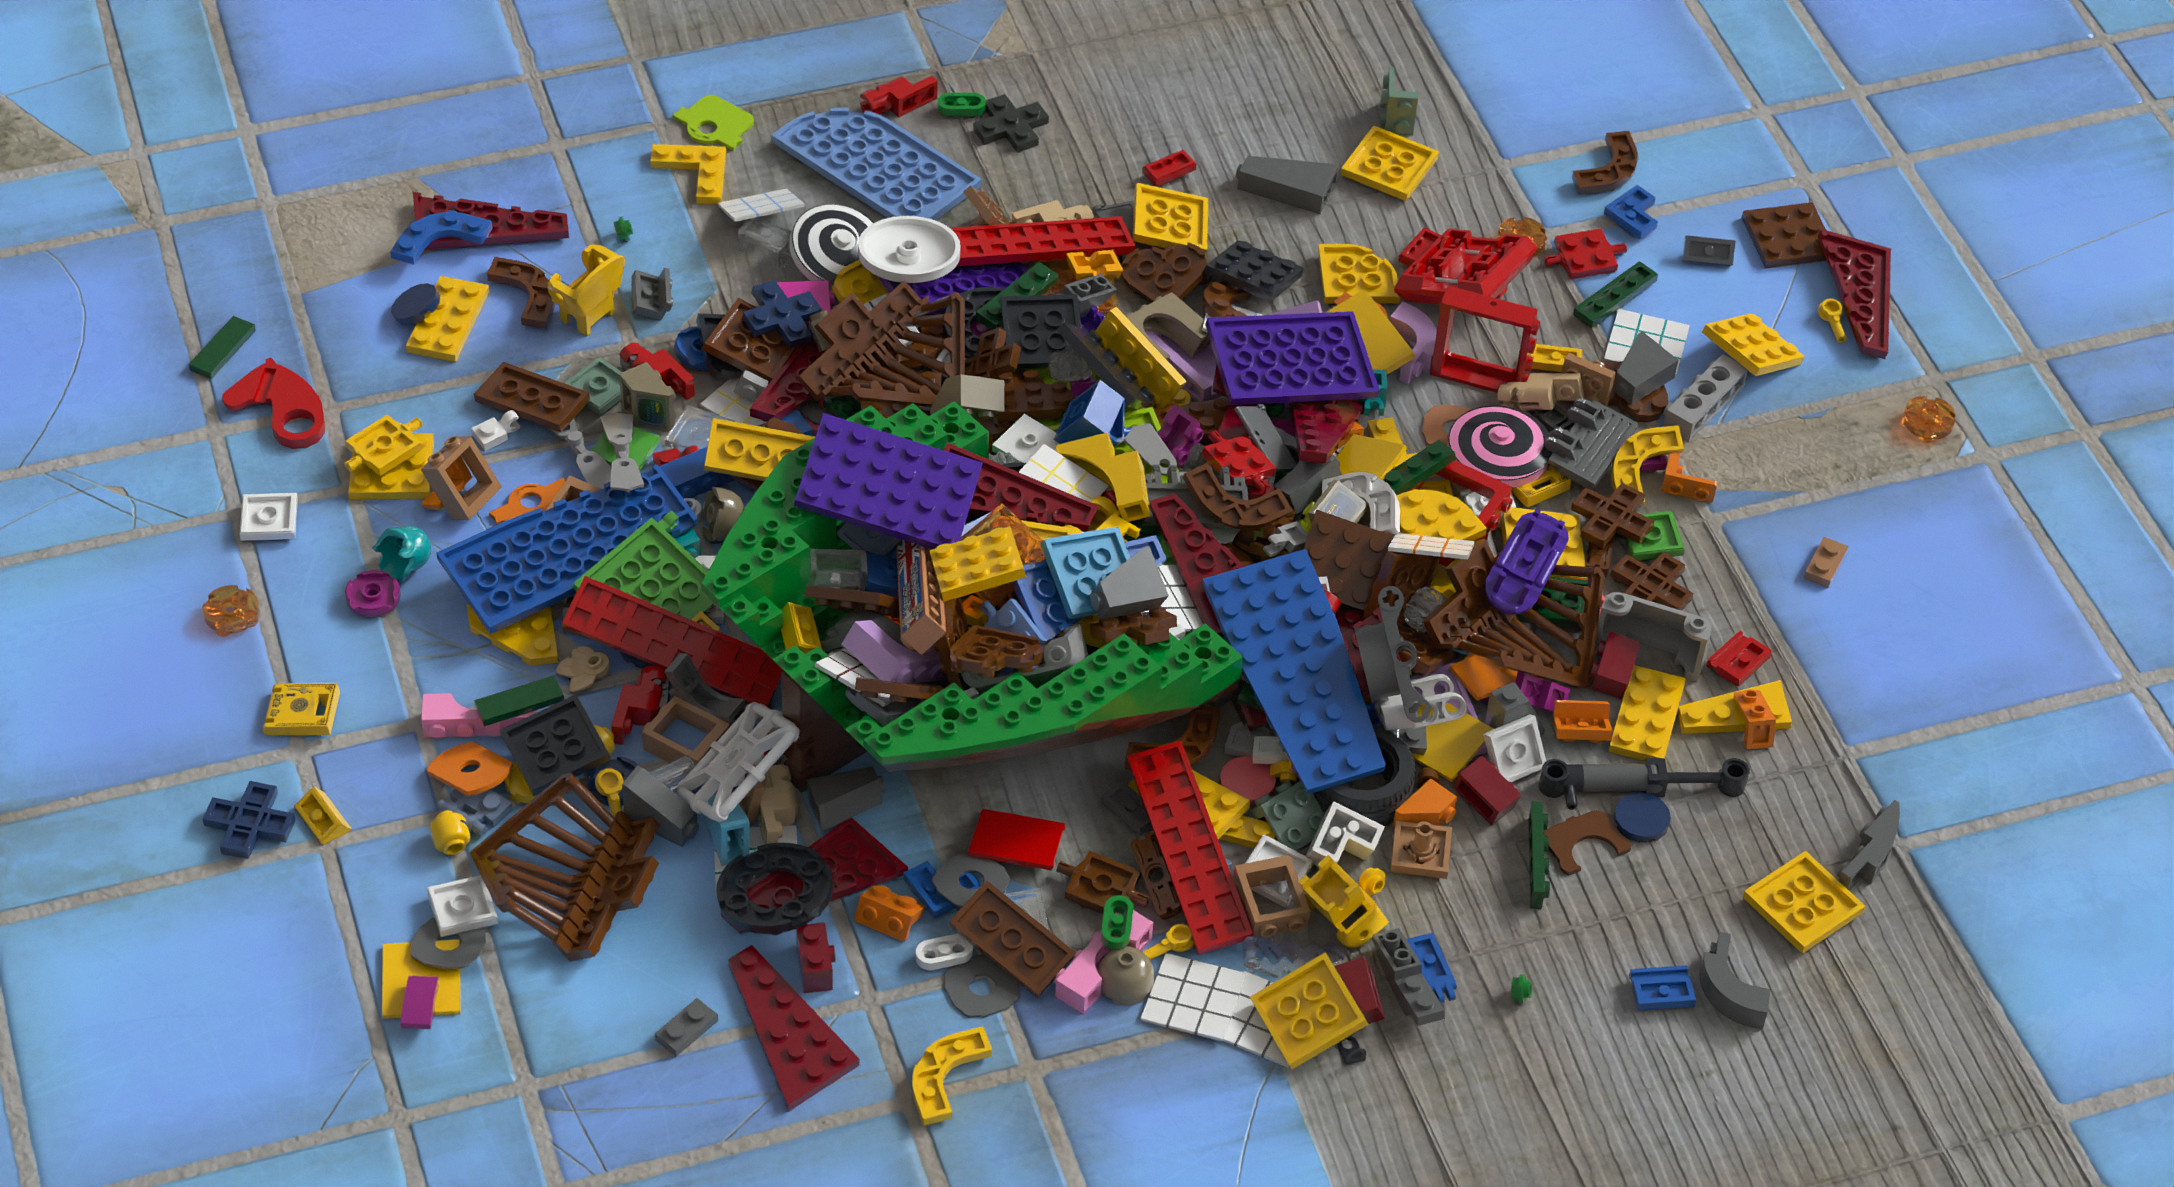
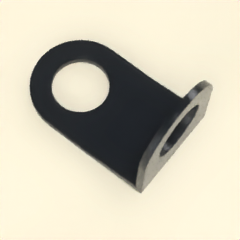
M1348 1036L1338 1042V1048L1346 1065L1366 1060V1050L1360 1048L1358 1041L1354 1037ZM1350 1040L1354 1046L1346 1049L1343 1047L1342 1042Z

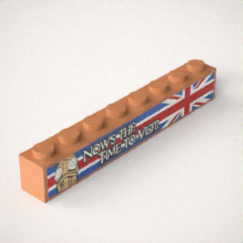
M901 540L896 545L901 641L908 649H915L922 655L946 633L944 600L929 551L932 549Z

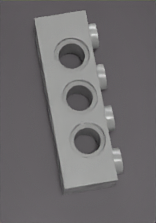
M1724 354L1716 361L1712 360L1708 364L1706 371L1702 375L1698 374L1694 378L1692 385L1688 389L1684 388L1680 392L1678 399L1666 406L1663 413L1665 416L1663 427L1679 425L1681 437L1689 442L1744 387L1748 370Z

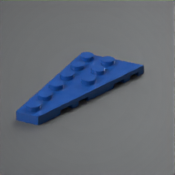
M1156 535L1124 542L1130 558L1142 548L1149 546L1157 567L1166 561L1165 554ZM1046 560L1023 565L1026 578L1011 582L1023 610L1047 642L1064 632L1066 627L1072 626L1084 618L1068 619Z

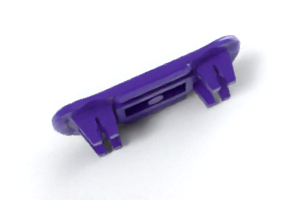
M1537 508L1534 512L1520 517L1485 582L1487 599L1494 608L1506 614L1517 615L1526 612L1534 606L1568 543L1569 537L1564 527V521L1560 520L1559 522L1552 516L1540 513L1541 510Z

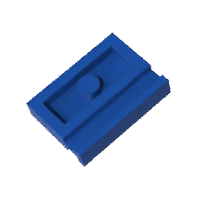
M1687 965L1630 969L1629 978L1632 982V991L1637 1010L1695 1006L1696 997L1691 977L1688 975Z

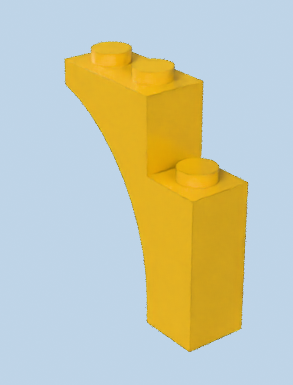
M1108 432L1056 445V452L1102 480L1115 492L1117 507L1122 519L1129 522L1150 517L1144 466L1137 450L1115 455V449Z

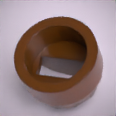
M1424 768L1418 772L1416 778L1418 789L1429 779L1439 784V776L1434 769Z

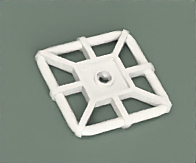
M757 702L747 705L745 711L717 742H712L710 745L711 749L683 780L678 782L676 792L684 801L690 804L694 812L702 813L709 819L717 822L726 820L729 813L758 781L762 782L766 778L764 774L788 749L792 742L798 740L799 729L793 722L784 718L783 713L778 710H771ZM763 717L759 724L753 729L756 719ZM773 727H775V728L779 727V728H780V729H778V730H776V731L770 733L769 735H767L768 732H769ZM771 749L769 753L763 758L764 752ZM704 784L696 794L693 793L695 788ZM733 787H737V789L731 794ZM717 791L713 806L708 804V800Z

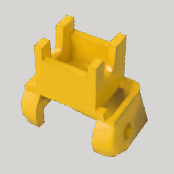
M596 244L589 245L582 251L581 258L587 270L570 285L562 284L558 273L551 276L548 282V292L552 297V302L559 305L560 320L568 324L571 314L577 321L578 331L586 336L591 334L590 327L605 314L610 316L614 314L613 292L621 286L626 261L624 256Z
M1327 855L1318 863L1320 870L1309 879L1305 875L1298 882L1304 892L1309 909L1313 911L1317 908L1338 929L1337 939L1344 946L1354 949L1367 943L1372 938V935L1377 934L1389 921L1375 901ZM1362 906L1366 913L1346 930L1341 923L1358 907Z

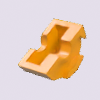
M1113 250L1097 251L1090 257H1085L1083 252L1067 253V262L1077 281L1098 274H1102L1108 281H1111L1115 276L1118 279L1123 272Z

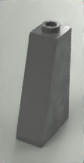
M1247 156L1243 165L1239 164L1235 177L1238 179L1239 190L1321 214L1337 184L1339 165Z

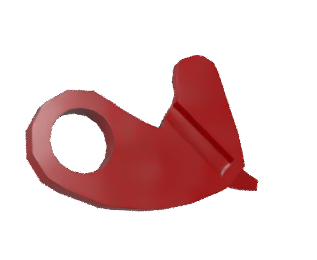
M271 357L265 359L266 363L250 371L222 394L223 404L232 412L239 411L253 404H272L273 435L280 445L291 449L308 448L318 443L325 434L323 407L317 393L301 376L284 366L276 364ZM295 418H306L314 423L309 430L302 433L288 432L283 428L287 422Z

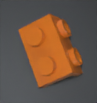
M1556 700L1554 702L1552 721L1556 739H1561L1565 742H1574L1576 740H1588L1593 743L1612 741L1613 730L1609 721V702Z
M873 885L860 895L854 921L904 942L908 939L911 925L923 916L925 906L917 903L912 897L900 896L891 892L888 887Z

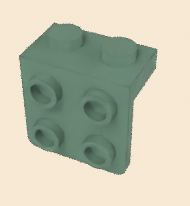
M1389 67L1388 75L1384 74L1383 89L1386 90L1381 93L1380 107H1385V109H1381L1380 123H1384V130L1394 134L1413 135L1418 92L1394 91V67Z
M1289 780L1275 788L1278 793L1270 797L1269 794H1266L1255 800L1256 807L1249 810L1248 814L1254 819L1265 817L1278 841L1296 851L1313 840L1324 812L1313 793H1304V786L1301 781L1292 784Z

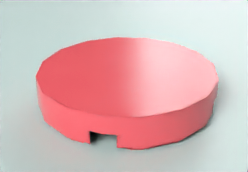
M1244 756L1232 759L1223 766L1220 774V785L1248 799L1250 806H1256L1255 800L1266 794H1269L1270 797L1273 795L1276 778L1270 777L1269 764H1253L1252 756Z

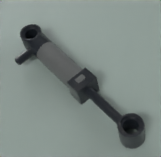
M1646 758L1644 764H1566L1559 759H1550L1542 765L1538 788L1543 795L1550 798H1557L1565 794L1566 807L1570 810L1577 807L1576 792H1644L1657 798L1665 797L1668 783H1718V788L1724 795L1737 797L1745 791L1750 768L1745 761L1738 758L1726 760L1719 772H1667L1665 758Z

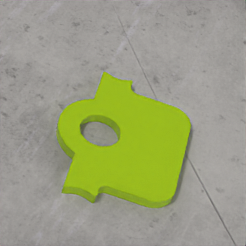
M706 95L690 108L681 107L678 112L672 114L673 119L687 126V133L693 141L701 144L719 143L732 151L738 145L743 144V139L740 137L754 125V118L750 113L716 95ZM704 124H712L717 128L712 133H702L698 130Z

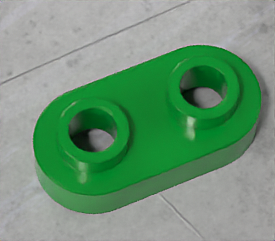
M944 93L938 97L937 109L942 115L949 117H975L985 112L986 99L979 93Z
M1117 895L1110 897L1104 906L1101 940L1105 946L1111 949H1122L1130 942L1134 906L1132 901L1125 896Z

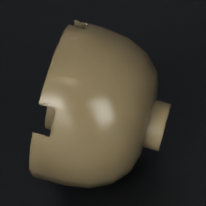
M713 487L712 490L714 492L708 491L703 503L701 518L706 519L707 528L701 526V530L706 540L725 541L730 530L744 511V504L741 498L731 490Z
M1126 946L1122 949H1112L1102 957L1098 964L1097 972L1102 978L1101 995L1104 998L1106 995L1108 998L1113 999L1114 1004L1131 1006L1141 1003L1153 988V965L1150 959L1137 948Z

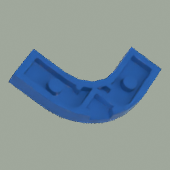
M456 211L423 217L412 222L403 231L390 251L391 258L414 265L424 249L431 242L439 238L453 237L483 244L492 230V221Z

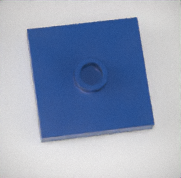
M863 550L860 561L865 590L899 599L897 559Z

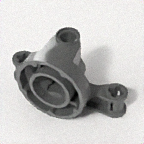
M1387 586L1380 591L1378 596L1383 622L1373 626L1370 624L1354 628L1372 704L1389 701V696L1401 694L1407 718L1412 722L1421 723L1429 717L1430 705L1412 687L1409 676L1412 675L1411 670L1417 663V650L1412 643L1403 641V637L1399 635L1397 619L1404 603L1403 594L1397 587ZM1387 593H1392L1393 597H1399V600L1395 601V606L1390 607L1389 603H1383V600L1387 598ZM1402 651H1407L1412 655V658L1407 662H1401L1397 659V655ZM1414 702H1419L1420 706H1425L1426 710L1422 711V716L1416 717L1415 713H1410L1409 709L1413 708Z

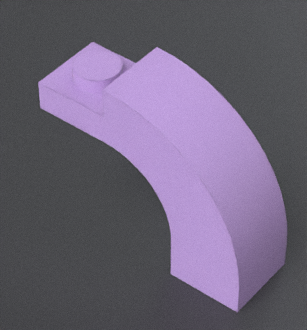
M1402 301L1390 316V322L1412 348L1416 357L1401 366L1399 381L1408 385L1422 371L1431 372L1437 330L1426 314Z

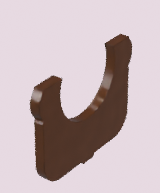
M1599 810L1567 818L1566 821L1551 826L1544 832V836H1549L1548 849L1559 862L1560 870L1568 876L1581 871V867L1572 856V849L1578 842L1584 839L1603 840L1615 849L1618 856L1631 850L1630 841L1622 836L1609 816Z

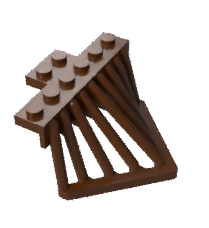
M904 280L869 311L852 292L814 326L831 347L796 379L816 401H819L824 396H853L855 400L905 405L914 403L916 406L932 407L942 386L900 363L888 350L945 374L948 378L960 374L965 375V300L957 292L928 302L930 300L928 296L921 300ZM950 306V313L922 316ZM946 324L950 327V338L944 339L910 331L907 327ZM898 339L946 349L950 352V363L945 364L906 347ZM878 362H880L881 364L887 366L888 368L892 369L893 371L899 373L900 375H898V374H896V373H894V372H892V371H890V370H888V369L882 367ZM865 370H867V371H869V372H871V373H873V374H875V375H877V376H874V375H871V374H869V373H866Z
M1486 539L1477 540L1474 543L1468 559L1456 558L1445 568L1456 592L1422 621L1436 649H1458L1493 660L1499 667L1575 688H1588L1590 686L1591 677L1589 675L1593 665L1605 577L1600 567L1556 564L1551 575L1588 578L1587 586H1580L1551 578L1548 579L1544 586L1547 589L1582 597L1585 601L1584 613H1579L1540 594L1535 603L1570 621L1578 623L1581 627L1580 639H1575L1531 608L1524 613H1520L1569 648L1574 649L1577 655L1576 666L1571 665L1522 624L1515 614L1500 612L1488 601L1485 593V582L1498 556L1494 558Z
M566 773L470 852V855L495 905L503 913H511L553 941L552 944L569 961L595 957L601 948L600 945L606 933L611 928L616 912L637 908L643 901L646 889L653 880L654 873L659 865V862L653 856L644 857L650 843L654 839L659 823L653 817L631 821L622 810L617 811L614 817L572 773ZM571 789L609 827L608 831L601 829L566 801L562 795ZM549 806H556L602 844L593 846L541 817L540 814ZM533 824L544 832L591 857V859H577L523 837L518 832L526 825ZM512 843L515 846L581 873L570 876L498 854L496 850L504 844ZM551 882H554V883H557V884H561V885H564V886H567V887H570V888L567 889V888H564V887H562V886L553 884V883H551ZM550 895H553V896H556V897H558V898L567 900V902H563V901H561V900H559V899H556V898H554V897H552V896H550ZM526 909L532 911L533 913H535V914H537L538 916L544 918L545 920L551 922L552 924L558 926L559 928H558V929L553 928L552 926H550L549 924H547L546 922H544L543 920H541V919L538 918L537 916L533 915L532 913H530V912L527 911ZM553 910H555V911H557V912H559V913H562V914H564V915L561 916V915H559L558 913L554 912Z

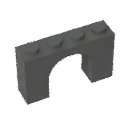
M1276 428L1298 465L1274 484V490L1280 488L1290 507L1295 510L1297 515L1322 495V480L1342 475L1339 468L1340 463L1334 455L1330 457L1326 464L1300 461L1295 437L1286 433L1281 428Z

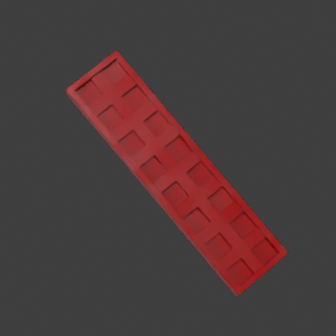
M1121 216L950 228L960 241V259L956 266H978L982 264L1038 260L1050 261L1052 259H1066L1067 253L1083 252L1085 257H1090L1097 251L1113 250L1115 255L1121 256L1135 250V244Z
M584 576L562 622V627L665 670L680 653L688 654L701 678L710 688L731 698L744 699L748 705L757 702L768 707L782 678L781 671L783 669L762 649L587 576Z
M1181 740L1127 756V762L1161 855L1170 874L1186 924L1192 934L1197 954L1200 955L1253 939L1251 926Z

